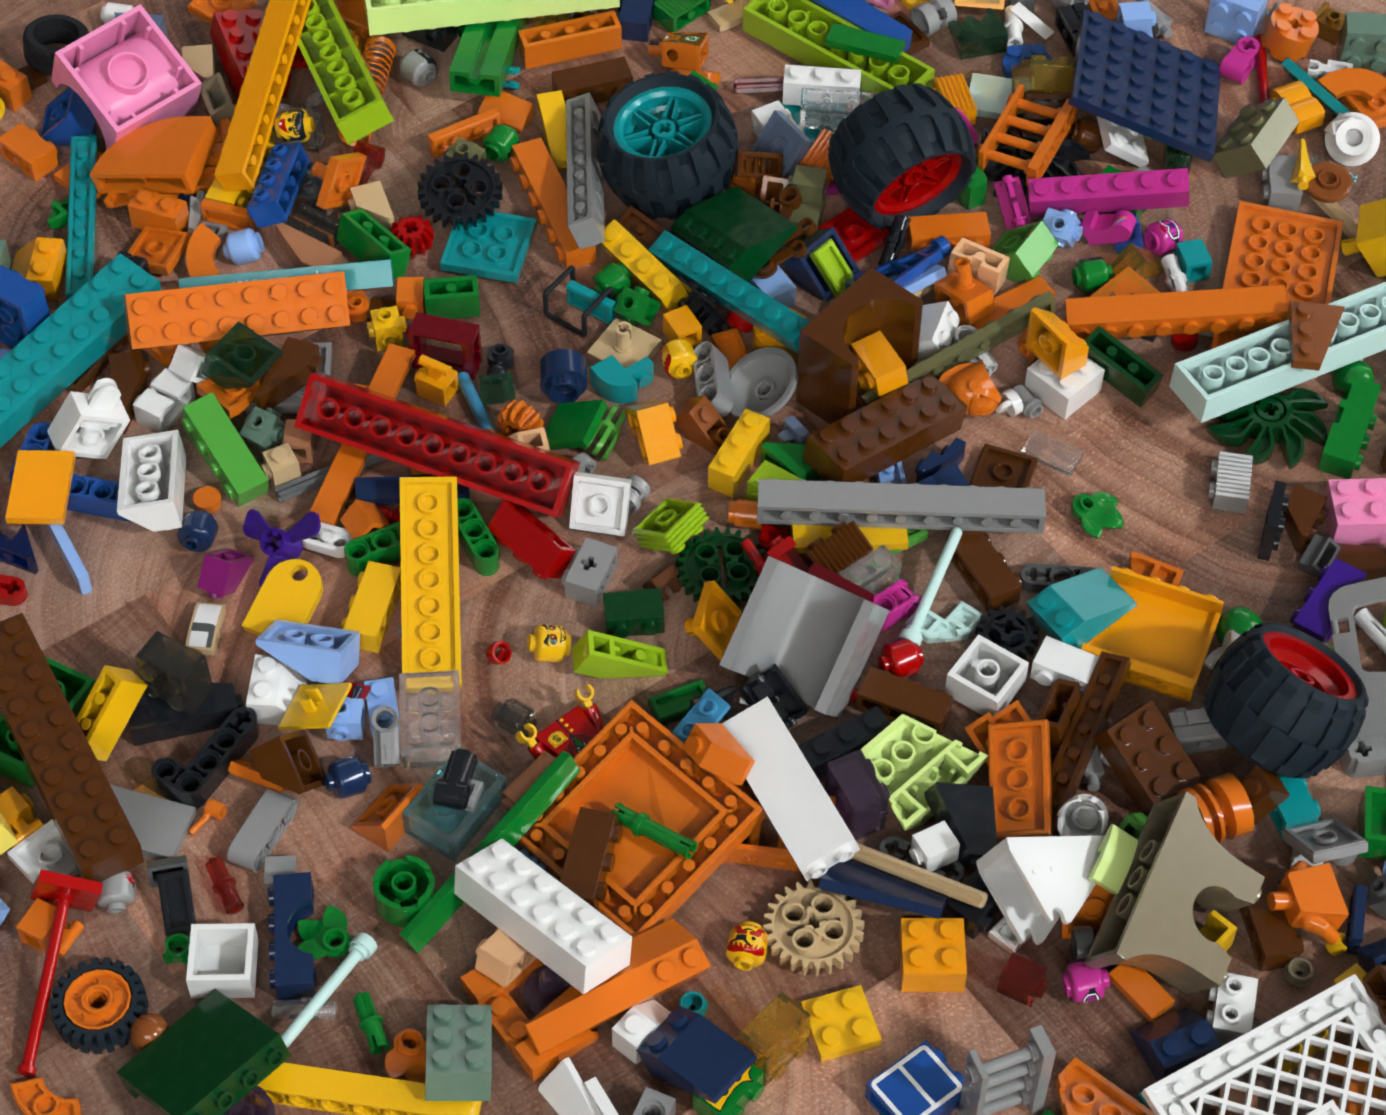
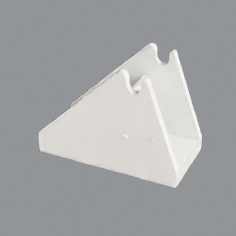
M1105 835L1006 837L976 861L980 876L1019 943L1025 941L1024 931H1028L1032 935L1033 942L1036 945H1040L1044 942L1059 917H1061L1063 924L1067 925L1072 922L1096 883L1088 879V876L1100 855L1097 849Z

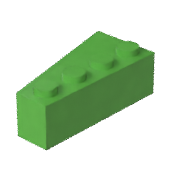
M213 392L183 406L181 423L184 427V433L208 464L212 474L222 483L223 490L228 499H233L238 507L268 493V478Z

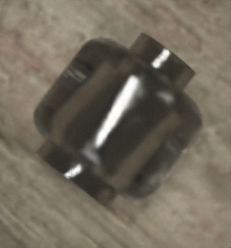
M515 698L507 699L504 703L499 702L491 714V718L494 719V730L513 742H518L515 738L518 731H522L524 736L528 738V732L524 729L525 724L530 723L535 727L537 726L535 711Z

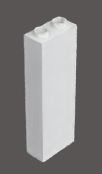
M768 696L722 723L755 760L746 780L806 881L821 877L830 867L839 862L842 863L850 860L855 852L860 850L853 835Z

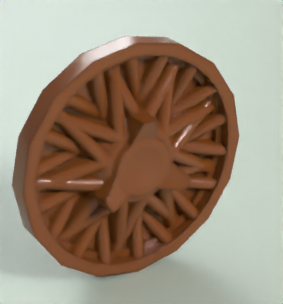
M1324 161L1311 165L1316 177L1309 181V187L1306 189L1307 194L1315 200L1325 203L1338 202L1348 196L1352 188V178L1345 168L1339 164Z

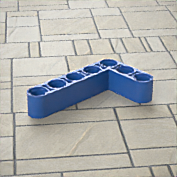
M39 422L31 426L20 450L56 451L47 432L51 424ZM15 459V462H14V464H13V466H12V468H11V470H10V473H9V479H10L11 484H12V479H13V474H14V468H15L16 459ZM73 474L67 510L132 522L119 516L117 513L119 482Z

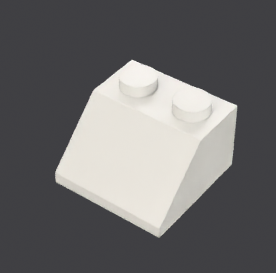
M255 654L246 707H250L256 712L258 724L279 725L300 685L317 684V682L309 680L272 655Z

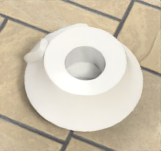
M1339 113L1323 130L1326 133L1325 145L1329 155L1336 162L1345 166H1359L1368 162L1379 148L1380 134L1378 127L1371 118L1362 113Z

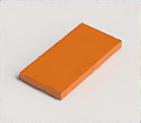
M1048 719L988 724L989 786L993 787L997 843H1000L1006 837L1053 836L1050 726Z

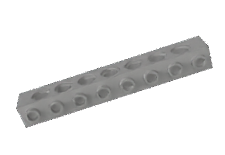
M590 92L566 100L568 228L580 250L589 246H596L605 241L603 173L597 153V133L601 114Z

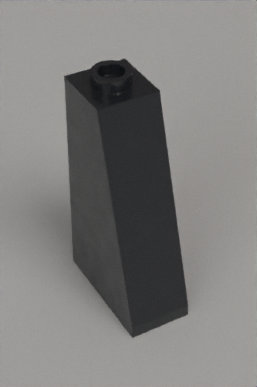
M144 681L148 686L129 719L134 745L139 746L218 729L233 710L244 706L241 693L235 694L233 683Z

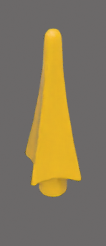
M1301 138L1299 140L1298 155L1291 182L1298 183L1300 190H1306L1309 187V181L1316 176L1309 160L1306 141Z

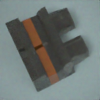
M315 199L310 205L301 203L298 207V212L293 217L288 216L287 221L283 222L335 248L339 243L336 237L342 212L336 210L328 216L326 215V209L316 206L317 200Z

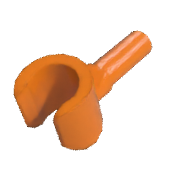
M216 799L209 800L205 805L202 817L188 829V832L194 835L211 817L219 821L222 820L227 813V808L224 807L225 804Z

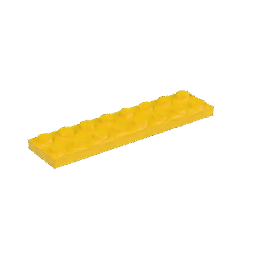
M400 477L402 690L462 689L457 477Z

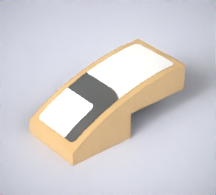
M197 602L191 618L186 646L199 649L204 655L214 656L220 642V628L226 616V604Z

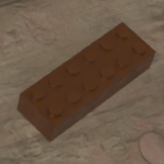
M929 373L808 435L802 459L825 481L862 482L959 431L964 420L967 405L934 375Z

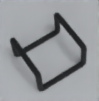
M569 266L544 291L543 311L546 317L574 333L586 337L587 316L607 296L614 300V290L612 287H608L583 312L581 316L582 330L550 313L548 295L569 274L570 281L576 282L575 267Z

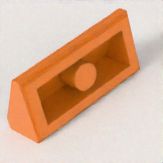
M504 91L501 92L500 97L485 95L478 110V114L496 107L500 112L501 124L511 126L521 133L534 118V105L531 102Z

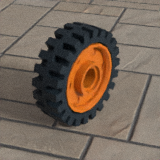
M105 957L103 958V963H100L98 958H92L91 965L86 966L85 961L78 963L79 969L77 971L73 967L68 969V977L61 976L59 978V987L54 986L52 991L53 998L50 999L53 1022L65 1043H69L73 1049L77 1050L80 1047L82 1053L89 1054L91 1049H93L95 1054H102V1049L104 1048L107 1049L108 1053L115 1051L114 1046L117 1044L121 1048L128 1045L126 1039L130 1038L132 1024L140 1015L148 1013L147 1008H149L146 990L137 972L135 973L129 965L125 967L124 963L116 959L115 963H113L111 958ZM105 1003V1005L100 1008H94L97 1004Z

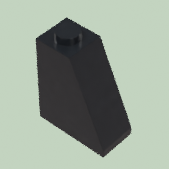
M935 782L924 792L925 799L937 823L945 820L960 843L957 861L963 865H969L972 869H978L976 861L997 845L993 787Z

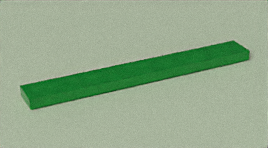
M563 750L467 858L500 839H504L514 847L580 773V769L572 756ZM455 872L399 934L409 948L417 954L464 903L461 898L454 894Z

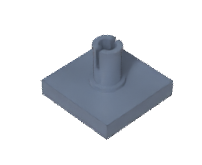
M774 110L750 151L783 154L782 178H788L789 175L794 173L796 165H799L812 141L782 111ZM766 158V164H765V169H766V170H767L768 158Z

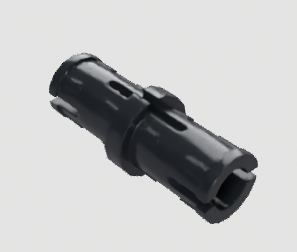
M899 214L894 215L889 235L885 236L884 239L886 244L878 262L879 266L898 258L900 249H903L905 245L903 240L911 222L910 218Z

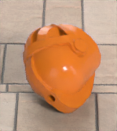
M983 360L956 365L944 372L939 379L943 385L967 405L965 415L984 417L993 413L1001 403L1002 396L989 377Z

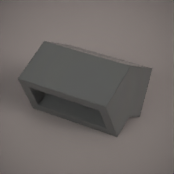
M1315 533L1299 561L1298 570L1313 577H1318L1325 565L1330 567L1341 547L1330 537H1322Z
M182 855L147 861L150 886L152 888L158 887L157 877L155 878L156 873L179 869L189 870L187 856Z

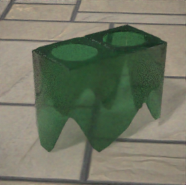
M991 8L987 9V15L984 16L982 21L966 16L963 24L954 20L948 22V29L960 60L1006 51L1008 33L998 12L996 15Z

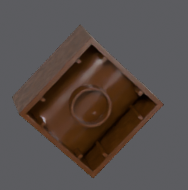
M872 267L800 330L796 402L829 424L855 412L860 358L852 353L851 344L879 330L906 366V370L912 368L917 362L923 300Z

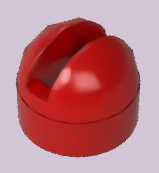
M505 641L492 642L486 649V658L495 665L507 663L512 655L511 648Z

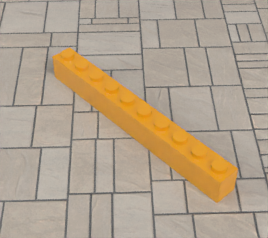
M269 0L262 25L259 29V35L253 48V54L247 67V73L241 86V92L234 108L231 124L228 127L219 162L215 168L214 176L226 192L249 190L255 187L311 0Z

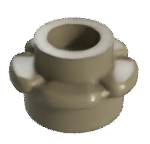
M1297 957L1286 963L1284 978L1289 984H1293L1297 988H1305L1309 985V982L1314 981L1315 972L1309 960ZM1296 972H1300L1302 975L1298 976Z

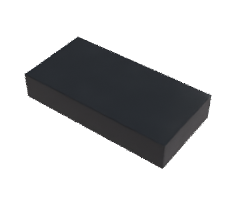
M189 870L157 874L166 937L177 933H190L191 924L197 923Z

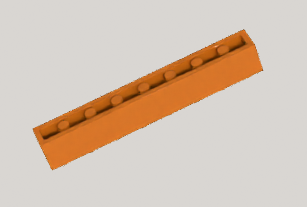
M1285 285L1065 299L1066 323L1079 338L1084 340L1098 326L1115 338H1139L1155 335H1192L1204 332L1221 333L1224 331L1265 329L1288 318Z

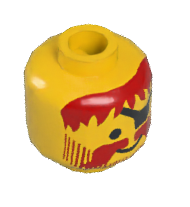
M671 340L666 343L660 352V360L664 371L669 377L685 379L694 373L693 363L695 360L697 361V356L694 352V347L687 340Z
M745 921L731 929L725 953L728 960L734 963L737 969L748 971L764 963L769 943L767 940L768 934L763 930V927L755 922Z

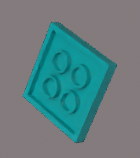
M494 211L493 217L486 214V223L477 220L476 228L471 223H467L466 230L463 229L462 224H458L455 230L452 228L440 261V270L518 283L537 227V218Z

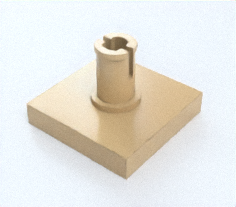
M615 318L587 351V360L598 363L613 355L624 368H627L647 356L651 360L661 347V339L631 325L629 322Z

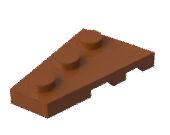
M1290 300L1288 316L1291 368L1320 370L1345 306Z

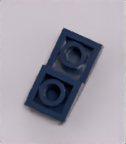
M956 437L950 446H944L940 454L932 450L926 459L922 458L915 468V473L917 474L916 483L934 475L949 465L956 463L958 466L964 459L966 442Z

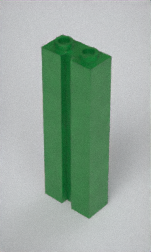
M528 18L466 25L449 69L450 91L500 97L519 44L518 31L524 29Z

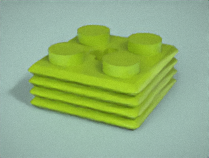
M665 498L632 530V534H635L634 538H638L639 547L650 548L653 551H667L671 554L681 552L685 548V542L691 536L702 532L704 529L703 525L709 520V516H706L707 512H703L704 507H701L702 503Z

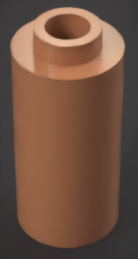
M546 751L536 758L500 793L503 798L500 801L502 806L509 811L555 758Z

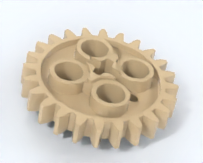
M812 880L808 881L807 888H803L799 882H796L795 891H792L787 886L784 887V897L775 894L774 903H768V913L764 914L765 925H763V930L768 934V946H772L771 956L780 955V965L788 961L791 962V972L798 966L802 967V975L804 976L809 969H813L815 976H819L820 968H824L828 974L832 972V965L843 969V959L852 962L853 952L859 953V942H863L864 932L862 931L864 930V921L860 920L862 910L855 909V899L846 901V895H838L837 893L814 887ZM824 908V909H827V910H829V911H828V912H825V913H822V912H819L818 909ZM789 917H797V918H799L800 920H798V921H791V920H789V919H787V918H789ZM834 934L839 936L840 938L831 939L828 937V935ZM807 943L810 946L803 948L798 946V944Z

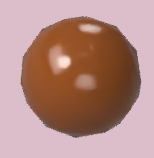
M149 1012L140 1015L130 1029V1039L133 1046L137 1050L142 1051L169 1028V1024L159 1014Z

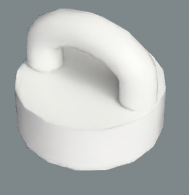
M1009 388L1000 393L1002 400L995 410L996 414L1007 411L1010 416L1014 417L1023 412L1022 400L1015 390Z

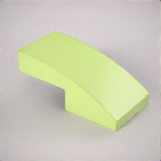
M1111 824L1097 849L1100 855L1088 879L1108 892L1118 894L1132 864L1138 840L1116 825Z

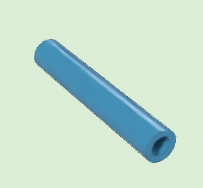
M467 372L459 373V387L478 427L486 430L493 429L497 433Z

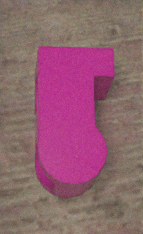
M1087 210L1081 226L1089 246L1125 242L1131 237L1136 217L1126 210L1117 211L1115 214L1101 215L1098 214L1097 210Z

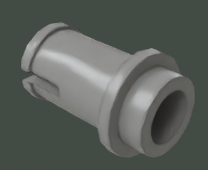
M1022 384L1013 388L1022 400L1023 414L1030 418L1039 416L1043 411L1042 401L1039 398H1034Z

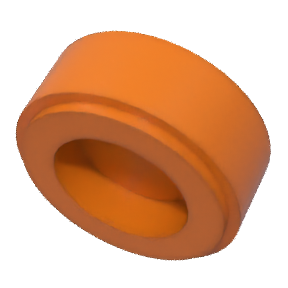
M204 486L196 490L193 495L195 509L204 510L210 514L217 512L222 506L220 491L213 486Z

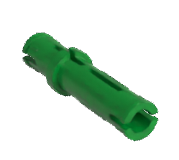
M622 803L615 805V808L619 809V811L612 809L611 813H616L619 823L630 829L633 835L637 837L644 836L683 856L687 860L693 857L689 851L695 854L698 845L696 841L651 820L647 813H638Z

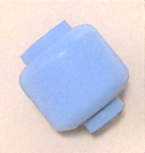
M245 228L230 232L227 235L226 243L223 244V252L227 259H231L234 264L241 266L258 261L261 253L264 252V243L259 232H254L251 228Z

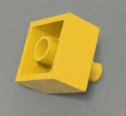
M1386 198L1360 205L1357 236L1341 240L1343 254L1349 256L1361 252L1377 278L1386 276Z

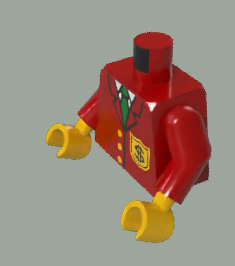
M585 684V689L588 693L587 698H583L580 695L578 688L575 689L573 694L576 701L583 703V708L579 705L538 734L533 724H525L524 729L528 732V738L524 736L522 731L516 732V740L521 744H528L527 750L534 759L538 758L544 751L556 759L563 750L574 758L603 729L604 722L596 703L591 701L594 696V688L590 684Z

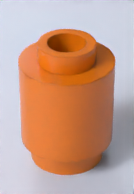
M745 499L730 501L728 523L734 524L735 527L761 530L762 524H757L758 501Z

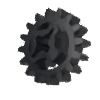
M1001 605L999 612H995L991 608L989 609L988 616L981 615L980 623H977L976 637L979 634L1025 661L1027 654H1034L1035 647L1038 646L1039 626H1034V617L1025 618V610L1016 613L1015 606H1012L1010 611H1006L1004 606Z

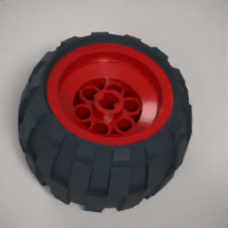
M1260 623L1245 631L1225 649L1212 669L1207 683L1205 700L1203 701L1211 724L1218 734L1237 752L1273 773L1290 778H1310L1311 776H1317L1321 770H1327L1353 743L1366 716L1365 709L1368 706L1369 698L1366 688L1355 670L1324 643L1287 625Z

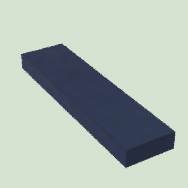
M426 474L355 478L356 499L375 503L376 505L400 504V477L438 476ZM457 483V499L467 498L470 500L469 487Z

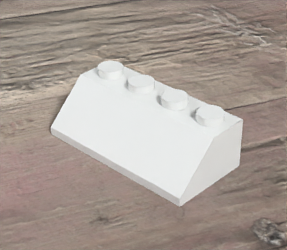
M179 430L123 438L117 513L119 516L153 532L182 527L186 452Z

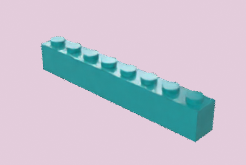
M666 230L649 248L648 251L671 273L678 277L680 276L686 282L691 279L702 289V293L711 295L718 303L799 354L800 330L810 321Z

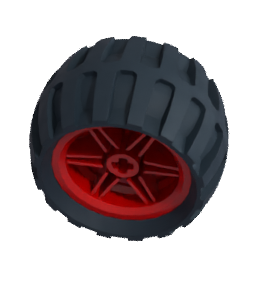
M919 83L895 86L893 89L877 93L873 98L863 104L861 103L853 109L854 111L843 118L829 140L828 158L830 169L842 198L859 217L881 230L884 228L891 229L894 215L896 214L911 217L935 215L940 212V209L952 203L958 197V194L969 185L972 174L976 171L974 143L964 119L944 96L934 89Z

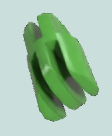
M612 405L603 420L600 421L588 447L591 445L596 435L599 437L591 450V454L596 456L605 442H609L600 457L602 461L607 460L621 435L619 428L627 415L623 409L614 423H612L611 420L619 407L617 405Z

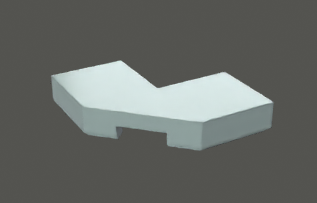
M960 601L945 619L929 610L921 628L922 641L931 644L968 640L976 631L977 623H980V617L984 614L963 601ZM915 612L904 623V628L911 623Z

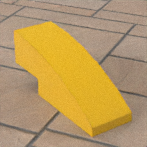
M562 90L537 94V109L542 123L547 150L557 169L567 168L566 104Z

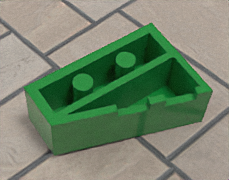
M1349 375L1343 397L1339 403V409L1318 467L1319 471L1351 479L1353 470H1360L1364 455L1359 453L1361 449L1367 450L1371 435L1367 434V430H1374L1378 415L1373 412L1382 385Z

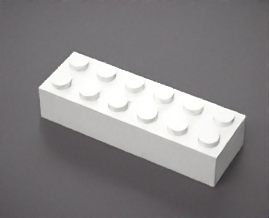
M504 839L498 840L455 865L454 894L583 995L630 965L632 936Z

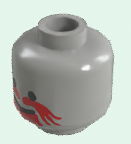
M126 870L101 881L103 883L102 892L96 904L102 908H107L108 913L125 912L126 906L135 902V876L130 871Z

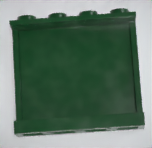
M215 989L116 1073L131 1096L135 1099L138 1096H142L165 1115H223L290 1058L291 1054L278 1032Z

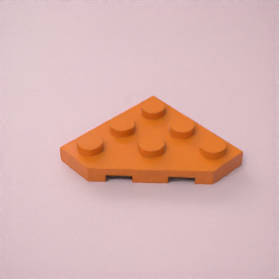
M1076 1057L1063 1069L1056 1079L1055 1086L1062 1115H1155L1152 1110Z

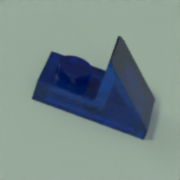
M23 524L12 540L8 536L0 534V561L36 575L39 570L26 526Z

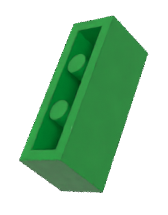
M362 208L341 213L336 240L361 262L392 259L394 279L406 275L411 252L408 246Z

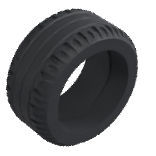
M53 14L37 18L28 24L23 33L25 60L34 70L52 76L55 52L65 46L49 47L45 45L53 43L69 45L87 35L89 31L82 22L70 16Z

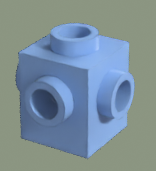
M1048 207L1043 222L1058 242L1059 246L1057 248L1063 249L1064 246L1073 248L1075 241L1078 242L1083 232L1082 223L1078 219L1077 214L1064 208L1062 211H1058Z
M345 698L331 727L326 728L327 739L337 741L363 740L366 719L364 699Z

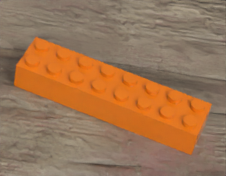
M344 271L122 294L129 349L350 326Z

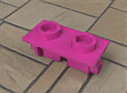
M1006 175L1002 177V181L993 183L1006 229L1032 223L1019 176L1012 178V175Z

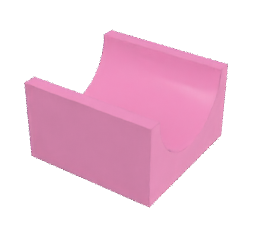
M141 4L55 52L51 82L57 89L67 85L83 99L100 126L105 139L106 150L139 127L162 119L188 116L195 112L202 86L201 81Z

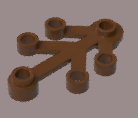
M787 186L780 191L779 200L783 205L780 215L790 220L793 210L800 207L802 196L795 186ZM809 217L800 220L799 224H797L798 229L784 244L801 234L804 236L814 234L816 231L814 221ZM795 240L790 244V247L777 254L775 253L758 271L755 277L767 279L775 274L778 265L791 257H804L807 254V247L802 240Z

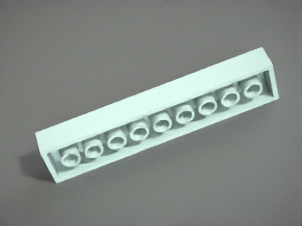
M1386 282L1327 304L1345 306L1319 371L1291 368L1288 319L1175 363L1169 387L1199 422L1203 423L1386 350Z

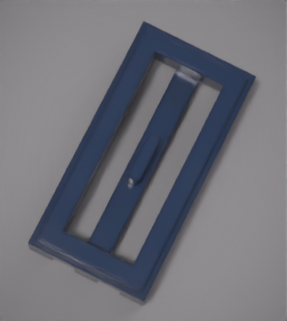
M1357 884L1349 901L1345 943L1347 947L1346 953L1357 955L1356 949L1360 948L1363 941L1368 886Z

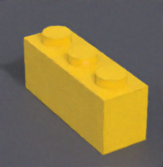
M745 408L708 466V488L732 498L734 497L760 455L761 445L768 442L770 438L769 417Z
M368 561L365 572L361 571L359 574L357 593L351 595L348 617H343L340 629L360 632V650L379 653L401 594V567Z
M105 665L76 717L97 760L107 761L148 686L130 669Z

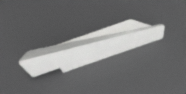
M569 1057L563 1059L538 1087L539 1092L558 1115H619L597 1078L594 1077L583 1083Z

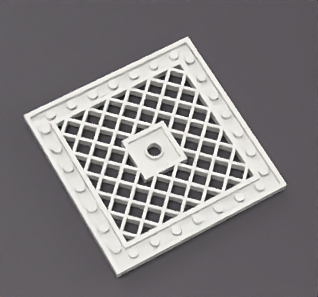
M1356 974L1150 1085L1143 1089L1141 1094L1155 1115H1201L1203 1103L1219 1107L1218 1115H1225L1226 1109L1242 1115H1276L1273 1114L1275 1101L1290 1105L1289 1115H1297L1298 1108L1310 1111L1306 1115H1353L1345 1112L1347 1100L1362 1104L1360 1115H1368L1369 1106L1384 1110V1115H1386V1101L1371 1097L1373 1085L1386 1089V1025L1380 1017L1378 1006L1371 1000L1365 987ZM1328 1029L1327 1040L1315 1036ZM1336 1030L1351 1034L1349 1046L1334 1042ZM1357 1040H1359L1365 1051L1356 1048ZM1302 1043L1301 1054L1288 1051ZM1309 1045L1325 1049L1323 1061L1308 1056ZM1332 1051L1347 1055L1345 1067L1330 1063ZM1276 1057L1274 1069L1262 1065ZM1354 1057L1369 1062L1368 1074L1352 1069ZM1283 1059L1299 1063L1297 1075L1281 1071ZM1305 1066L1321 1070L1319 1082L1304 1078ZM1376 1067L1384 1078L1375 1076ZM1250 1072L1248 1083L1235 1080ZM1328 1072L1343 1076L1342 1088L1326 1084ZM1257 1073L1272 1078L1270 1090L1255 1086ZM1350 1079L1366 1083L1364 1095L1349 1091ZM1279 1080L1295 1084L1293 1097L1277 1092ZM1223 1086L1221 1098L1208 1095ZM1302 1087L1317 1091L1315 1103L1300 1099ZM1230 1088L1246 1092L1244 1105L1228 1100ZM1324 1093L1339 1097L1338 1107L1333 1099L1322 1105ZM1252 1095L1268 1099L1266 1111L1250 1107ZM1197 1101L1194 1111L1190 1104Z

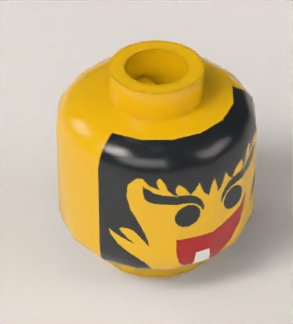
M304 109L281 111L279 117L275 119L276 135L286 144L296 141L306 142L309 140L311 132L315 131L314 119L309 117Z

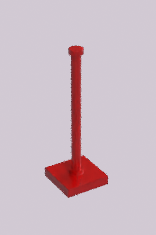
M41 869L32 886L31 900L39 898L47 903L53 901L57 905L22 1064L18 1065L16 1071L19 1075L26 1077L36 1076L37 1068L34 1066L68 910L73 908L92 912L101 895L102 882Z

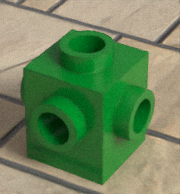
M636 285L633 290L624 286L623 291L616 298L614 311L622 314L620 320L629 322L633 326L636 325V322L651 327L661 302L650 298V291Z

